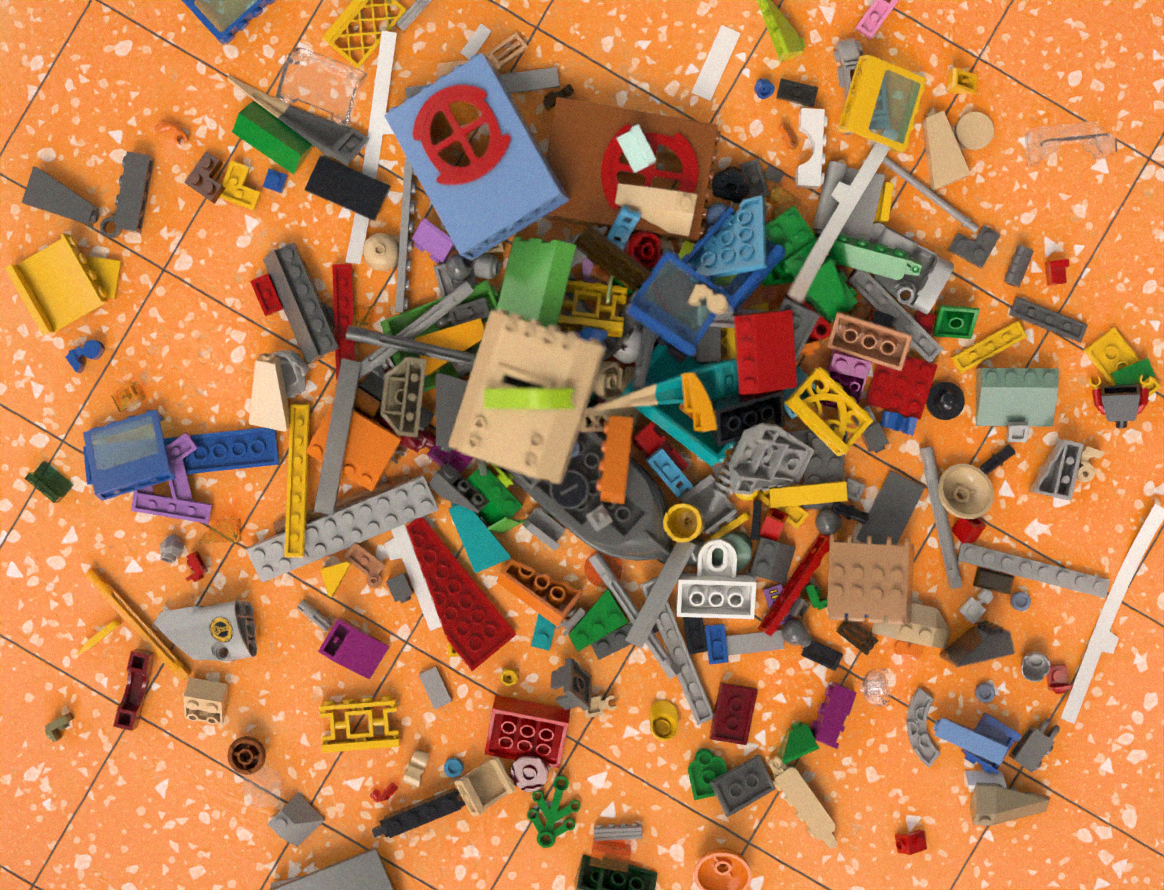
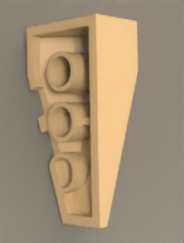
M618 184L615 204L621 207L623 205L629 207V210L634 212L635 210L641 212L642 218L668 233L689 236L697 195L673 190Z

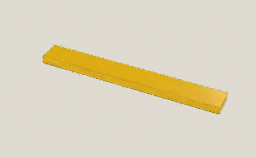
M291 404L284 549V557L305 558L309 454L306 451L310 445V404Z

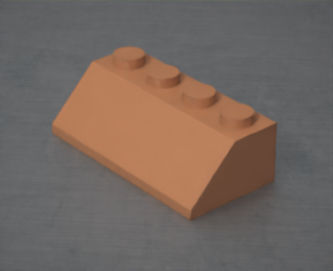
M837 312L827 348L902 371L911 347L913 335Z

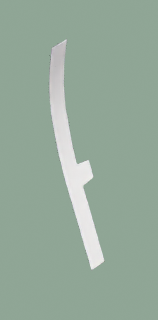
M889 128L887 131H883L881 136L895 141L897 132ZM876 142L851 185L849 186L840 181L831 196L839 202V205L788 293L793 298L802 302L825 257L890 147Z
M1155 504L1118 572L1101 611L1061 719L1075 724L1101 652L1114 653L1119 637L1111 633L1110 629L1131 579L1164 519V508Z

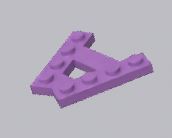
M188 432L165 446L169 466L175 471L176 475L175 479L168 480L172 497L154 494L153 486L133 491L131 511L209 524L212 504L193 501L183 458L198 449V446Z

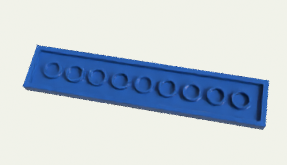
M255 428L190 435L198 449L183 458L186 474L280 465L277 433L275 429ZM179 437L164 438L165 446ZM156 439L93 445L98 471L158 452ZM84 446L83 452L86 471V481L87 485H91L93 483L86 452V446Z

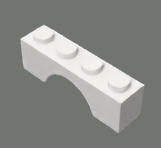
M801 108L799 111L798 131L809 138L812 145V155L808 162L796 168L795 188L818 189L824 183V173L821 172L822 165L825 164V153H822L823 146L826 145V134H823L824 127L827 126V115H824L825 109Z

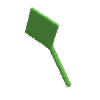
M505 517L488 527V530L504 534L517 525L524 523L526 519L514 520Z

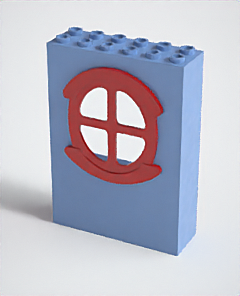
M483 53L472 56L470 61L464 65L456 66L453 72L439 77L436 83L425 86L421 89L420 93L408 97L403 104L392 107L388 111L389 113L384 115L461 256L471 261L570 201L497 68ZM458 101L467 102L477 107L482 114L480 118L461 128L450 109V105ZM439 111H443L454 133L437 145H433L431 141L432 121ZM487 123L490 130L489 146L485 155L477 158L466 137L467 134ZM460 141L471 161L470 165L466 167L449 165L439 157V152L454 142Z

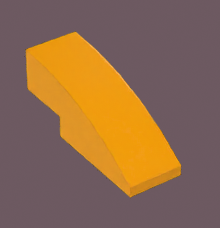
M681 373L685 412L692 413L694 431L717 430L712 404L703 385L694 373Z

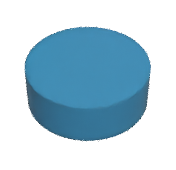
M452 757L445 762L444 772L447 776L455 778L462 773L463 763L460 759Z

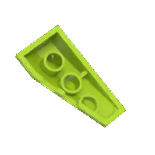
M757 0L780 63L802 55L804 52L803 48H805L803 38L799 37L797 31L771 0Z

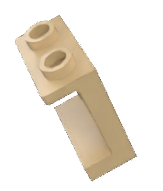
M498 757L489 759L454 782L472 816L481 815L486 811V808L516 791L513 780L507 775L505 765Z

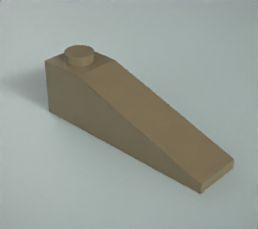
M976 783L970 803L973 825L993 826L1046 812L1050 797L1033 792L1021 793L1018 792L1017 788L1013 787L1010 790L1002 788L1001 784Z

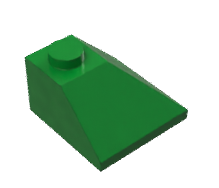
M796 721L787 729L778 752V756L783 764L819 749L805 721Z

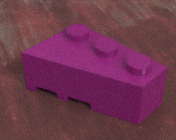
M833 681L831 685L827 686L824 694L826 696L825 701L820 703L817 713H819L817 720H813L810 726L816 741L838 749L839 743H836L840 732H844L845 726L843 724L847 715L849 716L857 692Z

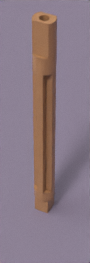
M407 474L379 484L373 491L367 489L339 499L336 502L335 510L406 482L411 478ZM314 509L308 510L306 522L326 514L314 512ZM286 518L273 522L274 530L277 534L285 531Z

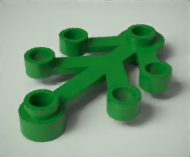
M558 775L554 779L555 793L550 809L543 798L544 794L541 790L532 793V799L537 802L547 819L546 826L544 827L538 818L539 812L537 809L530 808L527 812L528 819L533 822L538 831L537 843L543 848L553 846L557 836L575 828V820L567 818L563 825L553 829L556 821L572 812L580 810V802L574 799L570 801L568 806L558 811L562 793L569 787V780L564 775ZM560 779L565 781V784L562 786L558 784ZM536 793H540L541 798L536 799L534 795ZM573 803H577L578 808L573 809L571 805ZM534 811L537 815L530 817L529 813ZM568 821H571L573 823V826L567 827L566 823ZM549 835L550 839L548 841L543 840V836Z

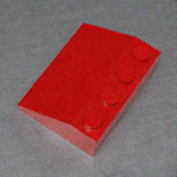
M792 309L733 314L739 394H755L797 387Z
M495 695L484 754L516 760L524 754H534L542 758L547 766L559 768L571 709L565 710L561 707Z

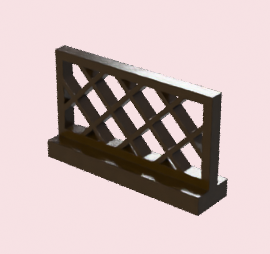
M591 225L586 229L584 228L573 243L576 245V249L632 292H635L639 285L653 274Z

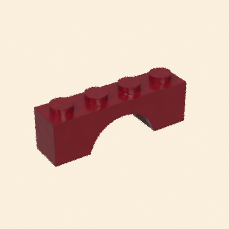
M138 648L131 651L127 665V684L121 703L117 708L113 727L133 731L138 727L155 657L154 652Z

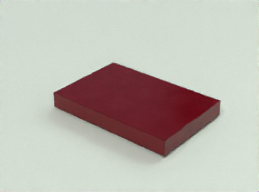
M720 682L709 739L747 745L758 692L757 688Z

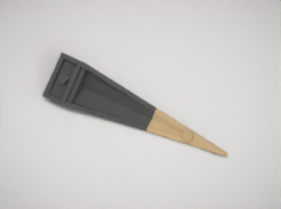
M228 76L227 80L328 157H334L346 166L350 164L368 143L369 138L352 127L291 106Z

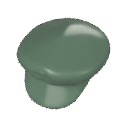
M736 531L720 538L727 540L733 545L737 555L736 573H738L748 565L752 558V542L748 535ZM715 548L712 551V564L719 566L723 561V550Z

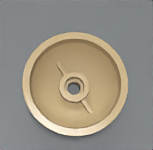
M956 464L945 470L940 477L938 484L939 499L943 507L952 515L964 519H975L983 516L991 508L994 499L992 484L986 474L977 467L969 464Z

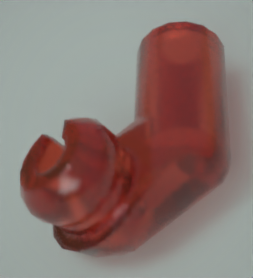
M391 782L381 793L378 789L373 790L370 797L376 803L386 801L399 788Z

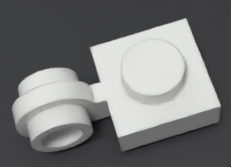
M984 588L977 595L979 598L977 601L970 597L958 610L972 624L986 611L981 604H988L994 597L989 589L986 590Z

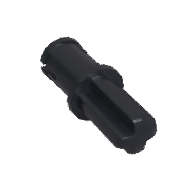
M1007 444L998 453H993L992 457L982 464L979 469L988 475L998 466L1002 467L1006 460L1015 455V450Z
M834 502L832 510L835 513L845 516L848 520L853 519L865 524L869 519V513L858 510L853 505L848 506L840 502Z

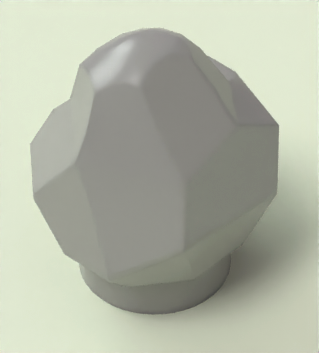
M169 535L160 544V559L166 563H175L176 559H179L183 553L184 545L177 535Z

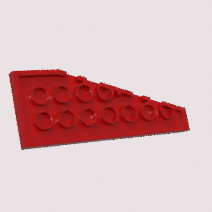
M423 517L416 518L405 527L446 640L472 672L517 634Z

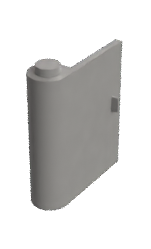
M828 162L812 227L815 230V234L821 236L839 205V202L831 196L840 181L850 186L859 172L858 169L849 168L847 165L839 162ZM874 174L840 233L847 234L850 238H863L869 241L885 175Z

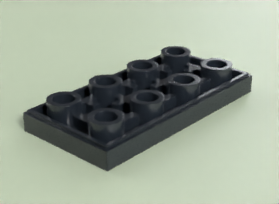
M320 155L304 190L365 218L376 221L391 186Z

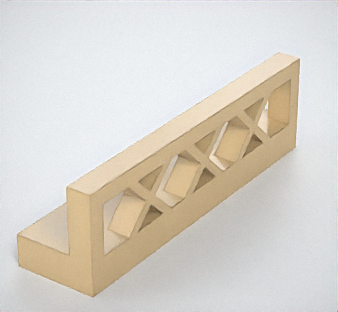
M587 407L579 432L604 431L605 422L602 426L598 422L601 416L605 421L609 422L608 415L627 417L629 414L633 418L632 430L637 429V409L635 407L596 410L594 407ZM586 416L592 421L588 428H586Z

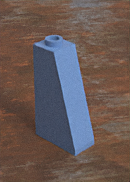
M942 717L941 720L937 719L933 730L936 731L934 736L998 765H1001L1009 747V744L945 717Z

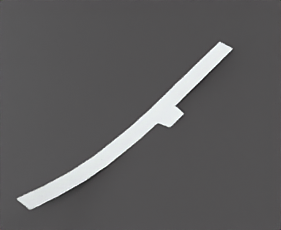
M382 31L367 136L369 140L366 144L362 174L374 179L377 176L383 134H394L384 116L387 114L386 108L397 33ZM356 213L345 262L360 264L369 219Z
M385 475L380 484L387 482ZM405 524L391 530L394 538L384 544L390 560L402 558L429 630L432 631L442 627Z

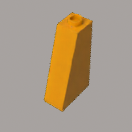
M480 318L416 337L414 340L467 352L481 343L487 323H482ZM419 355L420 359H427L426 377L450 363V361Z

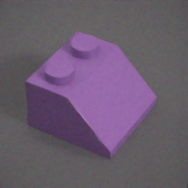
M425 218L421 221L412 238L415 242L413 246L421 252L424 250L431 254L429 258L437 264L440 261L444 264L456 249L452 239Z

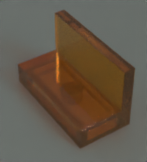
M593 838L589 866L627 872L631 845L611 841H594Z

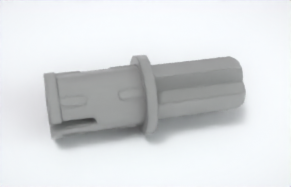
M303 599L297 606V609L309 618L308 621L315 622L324 631L331 627V622L319 613L320 610L313 607L306 599Z

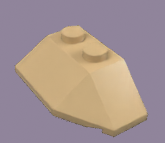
M912 603L910 623L907 625L888 624V616H885V623H873L871 633L924 646L946 649L950 629L937 608Z

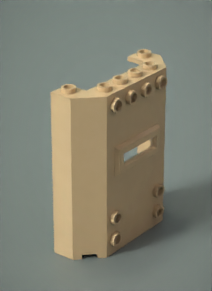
M498 308V311L491 310L448 446L458 449L457 451L533 478L546 479L557 484L563 483L606 347L601 346V341L590 338V342L578 339L579 334L568 331L567 335L560 333V328L551 325L548 328L542 327V322L530 319V322L523 321V316L512 313L509 316V311ZM505 374L543 386L544 389L575 388V393H571V405H575V409H484V389L517 388L502 383Z

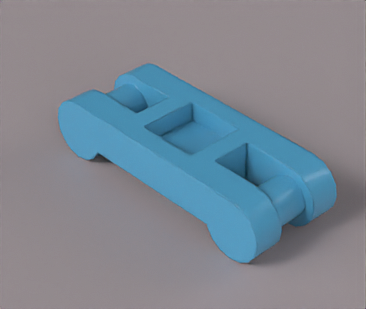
M623 205L606 238L624 250L626 242L641 217V212L631 211L629 207ZM614 236H617V237L620 238V240L618 241V240L613 239V238H614Z

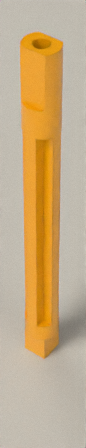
M95 568L90 569L84 575L173 674L181 681L191 674L175 654Z

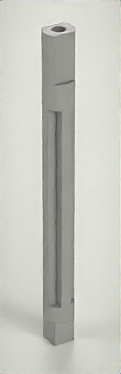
M467 281L398 333L396 337L413 340L474 293V290ZM381 346L362 361L359 379L370 373L398 350Z
M932 446L920 448L949 588L962 587L960 571L947 512L938 495L940 479Z
M598 552L589 558V561L631 623L634 624L640 611L601 553ZM651 630L645 643L668 678L671 679L680 673V670Z

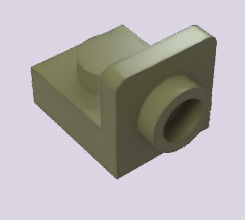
M71 712L44 726L46 728V736L53 743L62 738L59 731L70 726L68 722L74 719Z

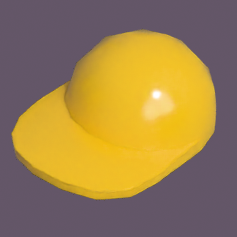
M656 701L652 704L649 711L651 734L657 740L663 742L671 740L678 732L677 710L668 701Z

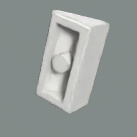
M966 770L964 772V785L968 789H975L976 783L1001 784L1002 788L1007 789L1004 775L1001 771L998 774L994 772L989 774L985 771Z

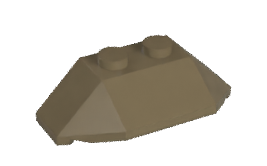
M406 357L385 375L381 415L397 435L418 437L427 359Z

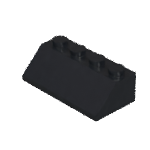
M782 390L742 395L737 393L710 401L717 430H710L717 446L740 440L745 430L762 423L777 425L781 428L785 427L784 392Z

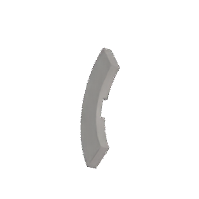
M918 687L908 706L906 729L914 752L930 768L941 754L932 744L926 729L928 711L935 699Z

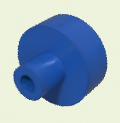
M769 79L757 80L754 87V92L760 99L770 97L775 90L773 83Z

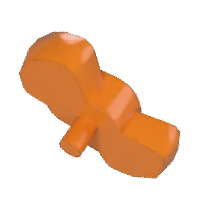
M782 122L778 127L779 131L783 134L781 139L786 141L788 149L794 150L798 146L796 136L792 128H790V124Z
M898 640L894 645L896 655L905 653L906 655H912L914 659H918L923 653L920 644Z

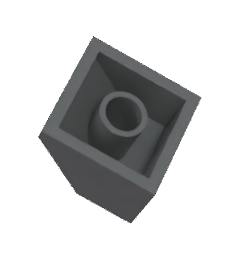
M759 536L748 573L785 584L796 547Z

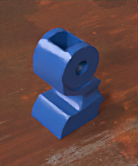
M89 340L85 343L84 347L79 346L76 349L69 350L65 358L76 373H82L85 368L82 357L85 356L89 359L97 360L104 354L105 347L99 341Z
M882 411L883 415L879 423L881 427L896 432L901 431L903 434L913 436L917 418H905L895 412Z

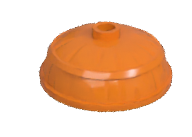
M716 848L706 852L696 863L694 880L700 890H746L752 880V871L740 853L729 848Z

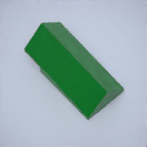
M252 101L238 113L232 130L233 134L293 175L314 147V145L255 101Z

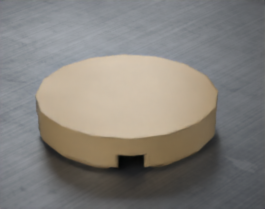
M974 111L965 114L959 119L955 127V136L958 143L967 150L976 151L984 148L990 143L994 135L992 121L981 112Z

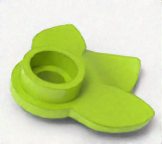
M490 463L499 473L496 477L506 487L514 484L511 481L513 477L506 470L503 472L499 465Z

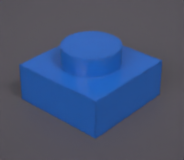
M268 169L263 187L282 194L288 175Z

